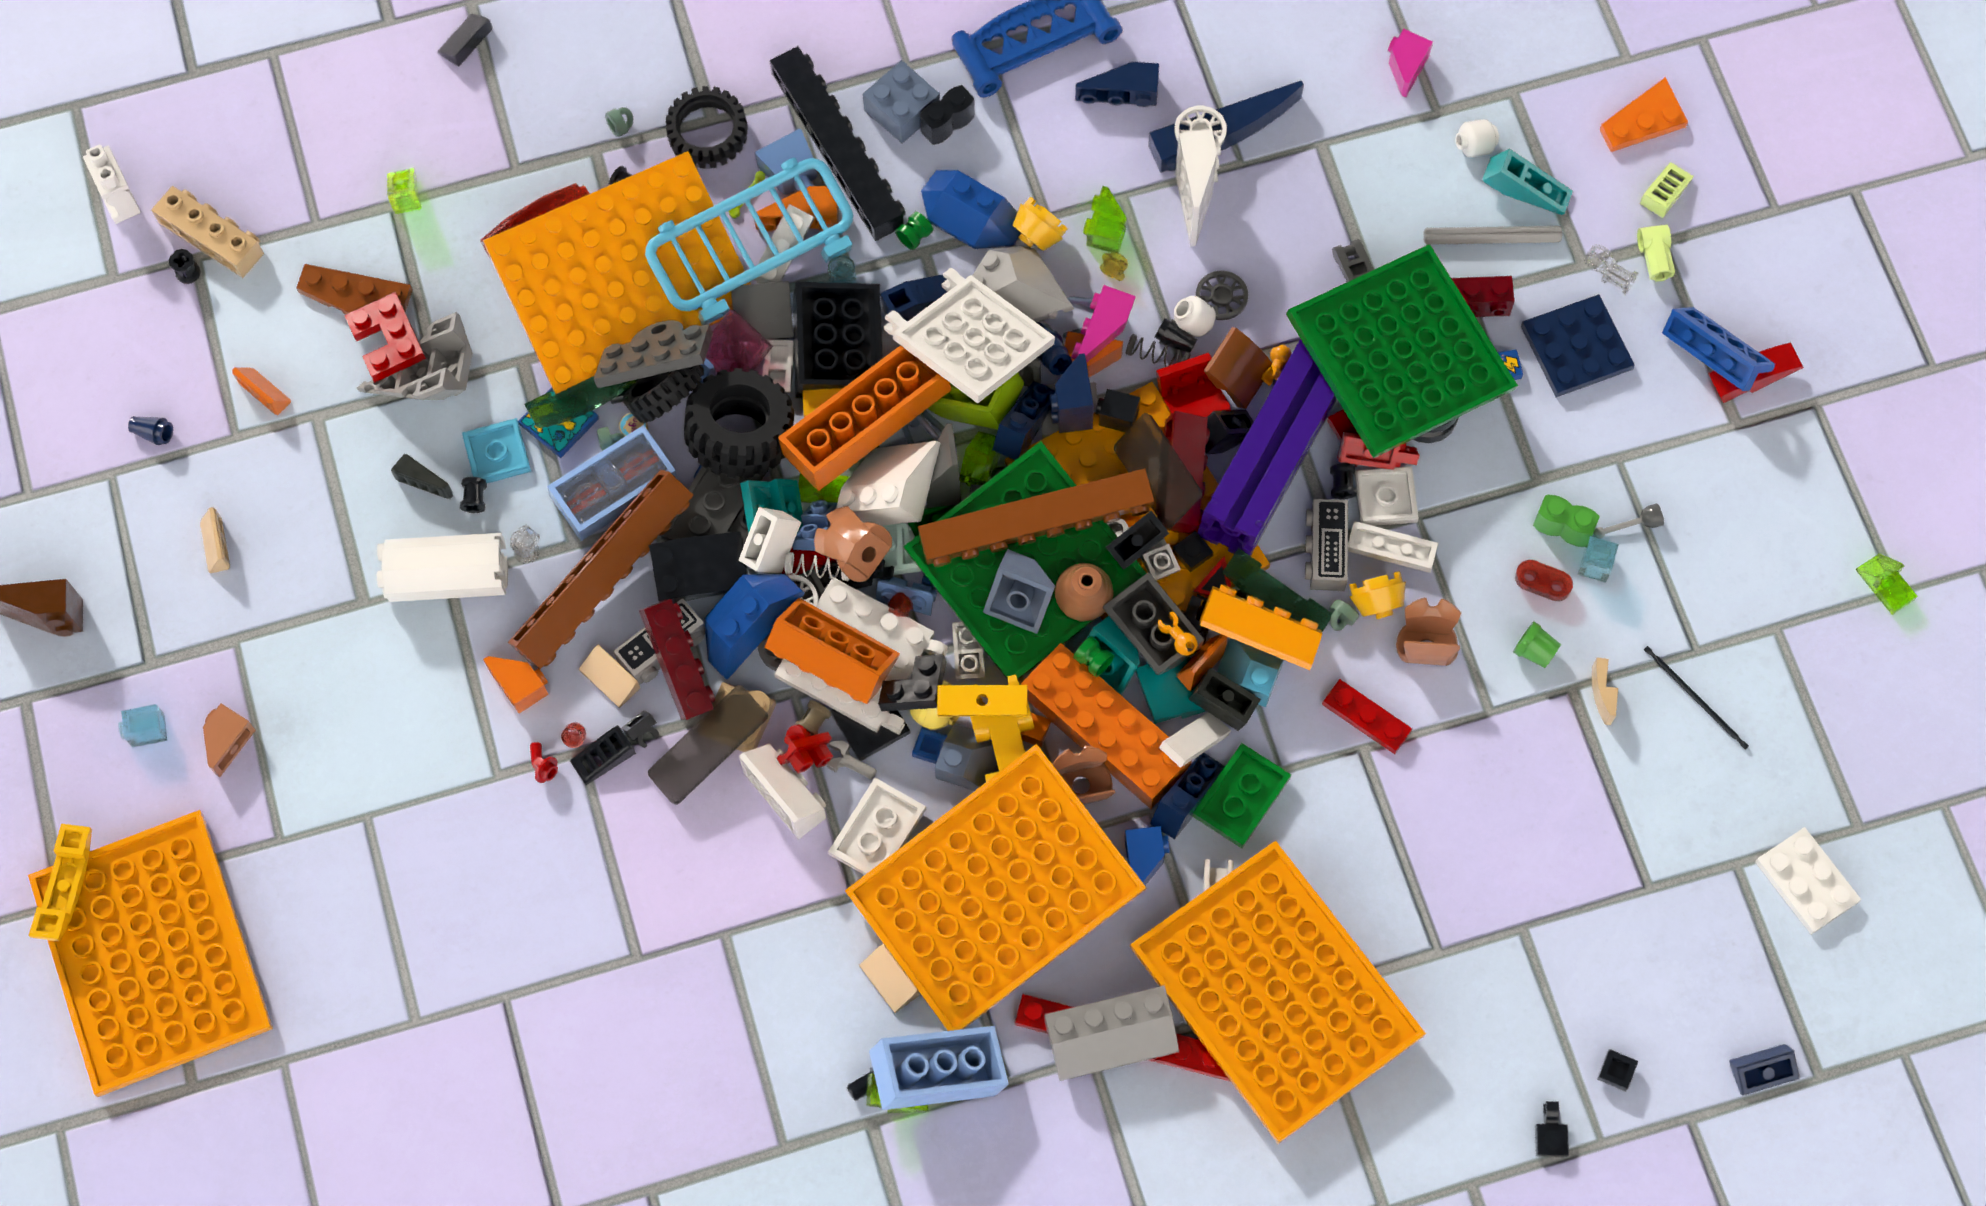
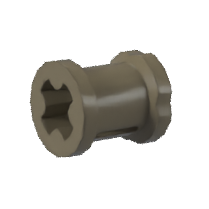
M810 700L807 704L808 709L806 713L794 725L803 726L812 736L818 734L817 731L824 720L830 718L831 712L825 706Z

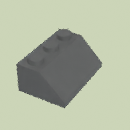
M1149 572L1103 606L1106 613L1158 676L1179 666L1199 651L1204 642V638ZM1171 611L1177 615L1178 626L1182 631L1194 635L1198 642L1196 651L1191 655L1179 654L1174 647L1175 639L1170 634L1162 633L1158 628V620L1173 628V621L1170 619Z

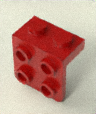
M1209 352L1156 370L1158 390L1170 415L1175 411L1208 417L1213 411H1231L1230 404L1222 390L1217 389L1204 372V369L1212 359Z

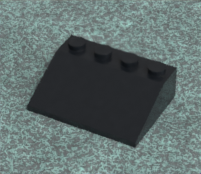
M795 283L792 296L795 398H803V390L844 388L883 359L880 284Z

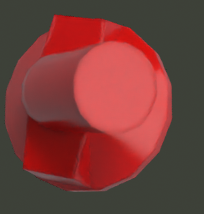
M539 742L531 743V763L535 769L536 781L544 783L552 780L558 771L557 759L553 756L543 759L542 744Z

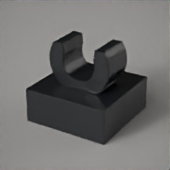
M642 711L621 728L627 738L633 741L636 740L637 744L643 748L647 747V744L643 741V735L646 732H650L656 739L659 737V732L652 727L657 722L646 711Z

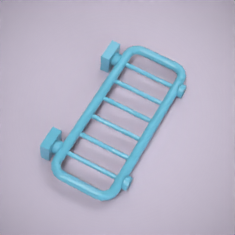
M795 157L781 164L783 171L677 225L672 220L658 227L660 234L649 240L645 256L669 302L681 311H692L701 307L703 310L699 311L698 318L702 325H707L729 313L730 308L725 299L717 302V298L823 243L825 244L821 251L825 263L849 252L853 245L849 236L846 235L840 238L839 235L850 228L853 222V212L831 170L823 161L809 158L798 163ZM814 169L820 173L842 213L841 221L830 228L827 227L799 177V174L807 170ZM792 178L797 182L823 229L822 232L805 241L774 188ZM770 190L799 243L780 254L750 202L751 199ZM743 203L746 204L774 254V257L754 266L725 213ZM719 215L750 268L731 279L701 227L702 224ZM694 228L699 233L725 282L706 292L676 240V237ZM670 240L700 295L690 300L680 298L657 257L658 247Z

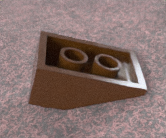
M67 579L0 585V615L51 634H56L57 636L66 637L73 635L74 632H83V599Z

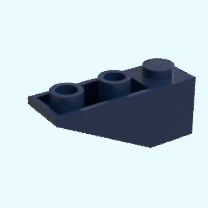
M1130 62L1078 82L1075 87V101H1082L1087 104L1102 102L1111 105L1135 104L1140 107L1156 106L1159 63Z
M942 274L910 280L881 292V305L885 315L891 311H896L908 322L948 292L941 286L947 279Z
M1033 381L1000 422L992 450L1013 460L1022 456L1031 445L1051 407L1050 395H1054L1055 390Z
M1206 753L1199 755L1161 799L1150 824L1154 827L1161 826V831L1175 840L1190 822L1193 812L1225 766Z

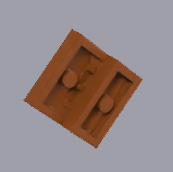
M1232 327L1204 369V372L1217 389L1227 392L1238 408L1246 409L1264 382L1261 379L1262 375L1271 367L1272 362L1249 337L1236 327Z

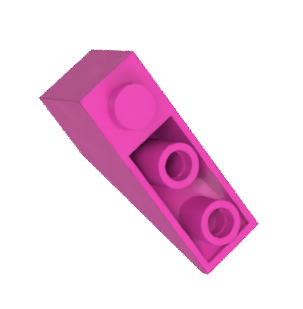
M1103 285L1100 294L1095 292L1090 305V309L1094 310L1092 318H1085L1080 332L1085 337L1082 344L1076 343L1071 358L1076 359L1079 354L1085 353L1086 362H1088L1119 336L1125 329L1136 296Z

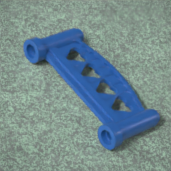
M1030 0L993 18L974 34L970 35L961 30L956 32L951 39L954 49L974 81L973 88L979 97L986 98L995 94L1001 88L1002 81L999 75L1092 34H1095L1101 44L1111 43L1122 34L1123 28L1119 21L1110 15L1102 0ZM1067 5H1074L1076 7L1075 21L1072 23L1055 14V11L1064 9ZM1045 15L1052 18L1050 33L1040 30L1030 23L1033 20H1040ZM1019 26L1027 27L1026 43L1023 44L1007 36V32L1011 30L1016 31ZM995 37H1002L1004 39L1002 54L993 52L983 47L982 44L985 41H992Z

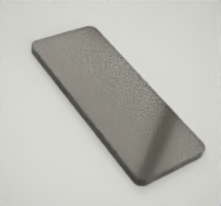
M1148 413L1142 414L1133 426L1115 443L1114 451L1128 472L1146 469L1154 498V505L1151 508L1163 526L1170 529L1201 498L1202 490L1154 418Z
M737 685L713 710L708 712L648 770V776L672 804L678 805L768 719V713L742 685Z

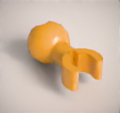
M1284 344L1273 347L1270 352L1272 365L1263 373L1261 378L1268 386L1272 385L1274 379L1277 381L1282 367L1286 365L1292 354L1290 348Z
M1173 611L1170 612L1173 628L1158 620L1159 630L1162 633L1170 634L1175 639L1174 647L1179 654L1188 656L1196 651L1198 642L1195 636L1182 631L1178 626V617Z

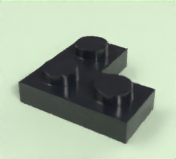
M944 655L915 656L911 679L883 681L878 702L881 711L937 708L938 685L943 684L947 663Z

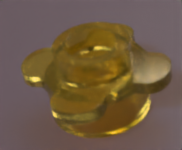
M1117 252L1104 253L1102 256L1103 264H1101L1100 270L1108 277L1115 278L1118 281L1124 280V271L1128 267L1126 258Z

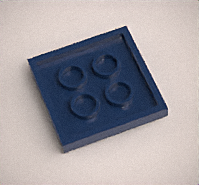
M1599 294L1522 321L1521 328L1555 397L1568 394L1634 369L1635 364Z

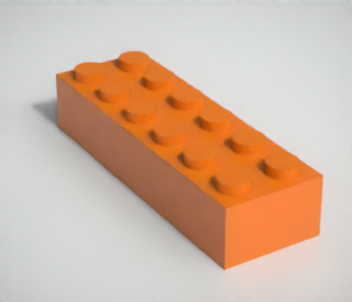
M900 345L780 435L778 440L782 453L816 490L820 491L951 391L950 382Z
M1060 643L1021 683V685L1028 686V702L1045 717L1052 720L1053 724L1082 749L1084 746H1092L1106 752L1108 756L1104 764L1107 766L1110 774L1146 806L1152 809L1183 775L1192 761L1180 768L1159 748L1169 736L1100 676H1093L1088 671V666L1077 662L1073 658L1074 654Z

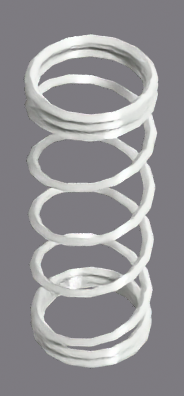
M787 553L785 559L786 575H796L802 562L803 573L806 577L811 574L815 564L818 578L823 577L828 565L829 575L833 579L829 557H827L822 575L819 576L817 556L815 555L810 572L806 575L804 554H801L798 568L793 573L794 553ZM838 566V569H837V572H836V575L834 576V578H836L837 575H838V573H839V570H840V567H839V566ZM841 572L842 580L849 581V578Z

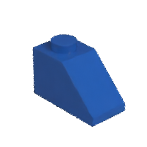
M1161 826L1125 830L1124 840L1127 863L1145 886L1163 865L1165 853H1169L1168 836H1162Z

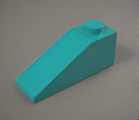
M1507 149L1490 158L1482 179L1483 182L1503 195L1560 215L1565 214L1573 190L1511 149Z

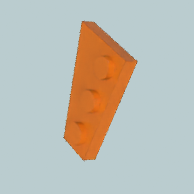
M1665 77L1601 124L1600 131L1610 152L1685 128L1688 120Z

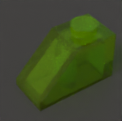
M978 431L966 448L959 480L966 483L967 486L970 487V484L984 485L990 480V475L997 467L1001 455L992 450L996 438L995 435Z

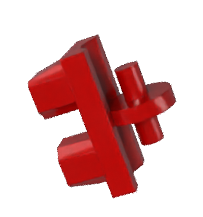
M793 725L788 728L784 738L785 743L789 745L788 750L785 754L779 755L777 760L780 765L791 763L797 774L805 772L813 764L817 768L824 767L833 758L832 753L826 746L832 740V737L828 732L811 736L810 732L803 726Z

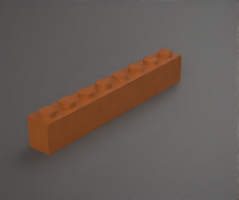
M1144 468L918 526V532L927 565L933 563L934 567H940L951 563L950 559L960 556H962L963 560L979 556V551L990 549L991 552H999L1007 549V544L1019 542V545L1030 544L1036 541V537L1046 534L1048 538L1063 535L1065 529L1075 527L1076 531L1085 530L1092 527L1093 522L1104 520L1106 524L1121 519L1120 515L1132 513V516L1143 515L1149 512V508L1153 507L1154 498L1146 469Z
M660 470L508 643L527 661L539 669L551 664L557 655L555 652L563 644L569 643L574 638L577 627L582 622H587L594 615V608L601 600L605 601L611 596L614 591V585L631 573L633 570L632 565L639 557H644L650 551L649 545L658 536H662L671 527L670 522L677 514H682L689 507V500L694 495L670 472Z

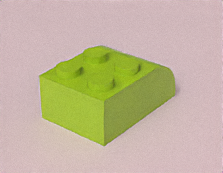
M1016 373L979 403H976L950 383L951 391L930 406L928 410L951 421L998 430L1000 422L1015 405L1025 383L1020 375Z

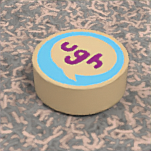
M628 413L621 418L619 430L620 433L627 436L642 425L648 430V424L640 423L632 413Z

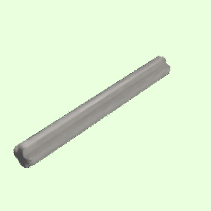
M1560 226L1426 228L1424 230L1425 244L1560 242L1562 239V228Z

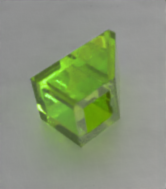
M1102 186L1100 195L1095 194L1091 211H1094L1092 219H1086L1083 234L1087 235L1086 246L1119 254L1126 233L1127 217L1110 189Z

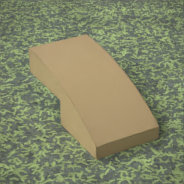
M1597 657L1592 666L1593 695L1604 724L1611 725L1616 717L1618 688L1606 687L1609 659Z

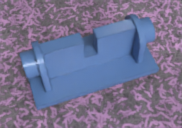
M900 578L878 579L875 600L887 605L931 616L933 602H935L938 592L933 590V586L913 582L910 588L907 587L908 581Z

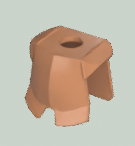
M848 506L837 508L826 515L831 523L829 529H816L814 539L815 551L837 560L841 571L849 579L856 582L866 581L892 547V537L881 525L870 522L863 523Z
M1421 598L1405 608L1406 625L1400 630L1396 642L1397 653L1401 660L1406 663L1443 666L1450 665L1455 661L1460 645H1458L1457 636L1453 628L1461 616L1460 610L1445 599H1441L1437 606H1430L1427 598Z
M1084 746L1080 753L1075 754L1070 749H1067L1052 763L1082 804L1102 801L1115 793V790H1112L1113 784L1110 771L1104 764L1108 755L1099 748ZM1078 777H1084L1090 783L1089 790L1084 794L1076 793L1073 789L1072 783Z

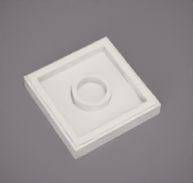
M1412 466L1395 467L1394 470L1384 468L1355 470L1354 478L1357 489L1360 523L1372 526L1418 523L1419 518Z

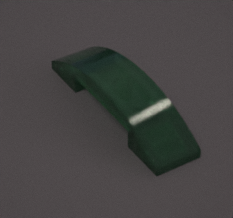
M593 376L554 396L547 392L524 405L537 428L549 427L575 419L604 405L628 389L638 379L597 388Z
M1238 548L1222 573L1247 596H1253L1264 601L1263 607L1273 611L1275 607L1282 608L1292 613L1290 618L1300 622L1302 618L1309 619L1319 624L1317 629L1322 632L1324 631L1331 619L1332 612L1311 598L1308 600L1304 599L1261 569L1262 564L1241 549Z

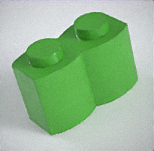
M1545 495L1533 526L1546 535L1560 536L1571 545L1587 547L1600 516L1590 508L1578 505L1572 506L1570 502L1560 496Z

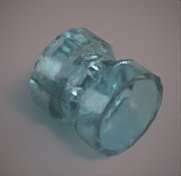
M838 255L830 260L828 264L829 283H857L855 264L850 257Z

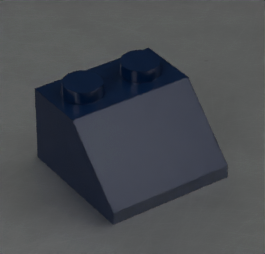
M1085 353L1079 354L1055 383V394L1050 395L1052 424H1058L1059 433L1093 429L1094 404Z

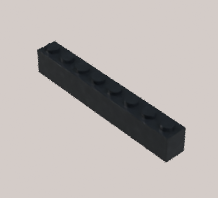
M799 46L771 59L770 67L774 79L873 239L877 241L895 232L901 224H904L903 216L906 215L905 209L899 200L895 201L891 195L892 189L888 181L880 178L878 174L879 168L872 157L868 158L865 154L866 148L862 139L859 136L855 138L852 133L853 127L846 115L842 117L840 114V106L835 96H829L825 90L827 89L825 80L821 74L816 75L814 72V64L808 54L804 55Z

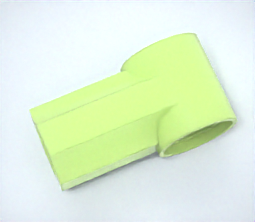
M1658 225L1638 228V247L1640 252L1645 255L1650 280L1659 282L1673 277L1675 269L1670 252L1671 233L1669 226Z

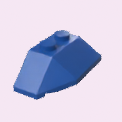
M936 170L922 188L921 195L929 222L973 249L1012 246L1019 239L1018 237L1021 233L1012 226L1017 214L1015 208L1005 197L961 171Z
M786 574L742 575L704 618L708 662L728 680L771 632L776 619L805 593Z

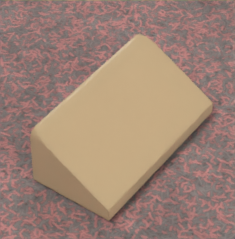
M211 507L201 519L200 527L208 572L215 573L228 570L230 563L222 518L216 508Z
M600 645L593 648L579 668V671L619 708L640 689L638 681Z
M884 944L880 945L859 965L894 1013L919 996L918 989Z

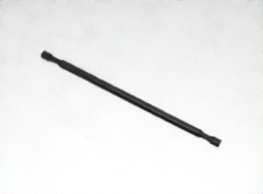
M1649 646L1644 649L1733 739L1740 743L1743 749L1746 750L1749 747L1659 656L1653 653Z

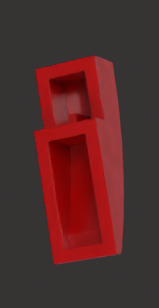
M1791 342L1759 351L1760 354L1776 365L1772 372L1758 373L1749 391L1754 393L1804 368ZM1716 371L1708 373L1723 403L1748 392L1742 391Z

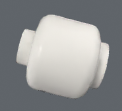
M1487 119L1465 122L1461 125L1459 133L1456 134V145L1467 157L1491 154L1499 142V133L1496 126L1492 125Z
M1189 296L1177 303L1174 309V320L1180 329L1190 333L1193 337H1200L1209 332L1214 326L1216 318L1214 307L1198 296Z

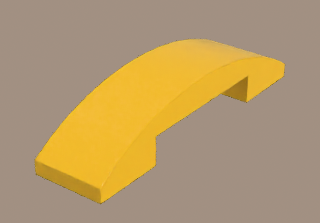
M61 823L53 850L57 856L42 907L36 908L29 932L30 938L60 941L66 932L75 911L86 873L91 845V827Z

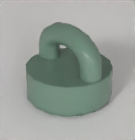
M626 107L612 109L605 115L606 122L616 137L628 133V129L632 127L634 121L632 112ZM623 114L626 115V118H627V121H626V122H625L624 118L622 117Z
M608 426L597 430L601 451L625 437L622 433L610 435Z
M1335 600L1329 608L1332 613L1330 624L1335 631L1342 630L1347 624L1352 626L1359 617L1358 612L1342 600Z

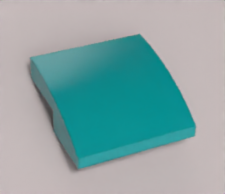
M774 479L770 482L747 480L740 483L748 534L759 507L783 511L801 522L799 530L803 527L801 519L803 511L798 480Z
M1190 657L1179 666L1159 676L1149 664L1137 667L1135 673L1154 724L1181 716V719L1206 712V710L1189 700L1195 688L1189 691L1176 677L1177 673L1191 659Z

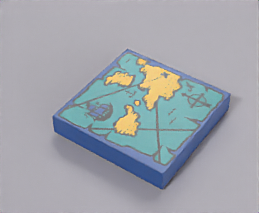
M551 387L518 422L522 428L559 458H562L599 420V416L568 390L555 395Z

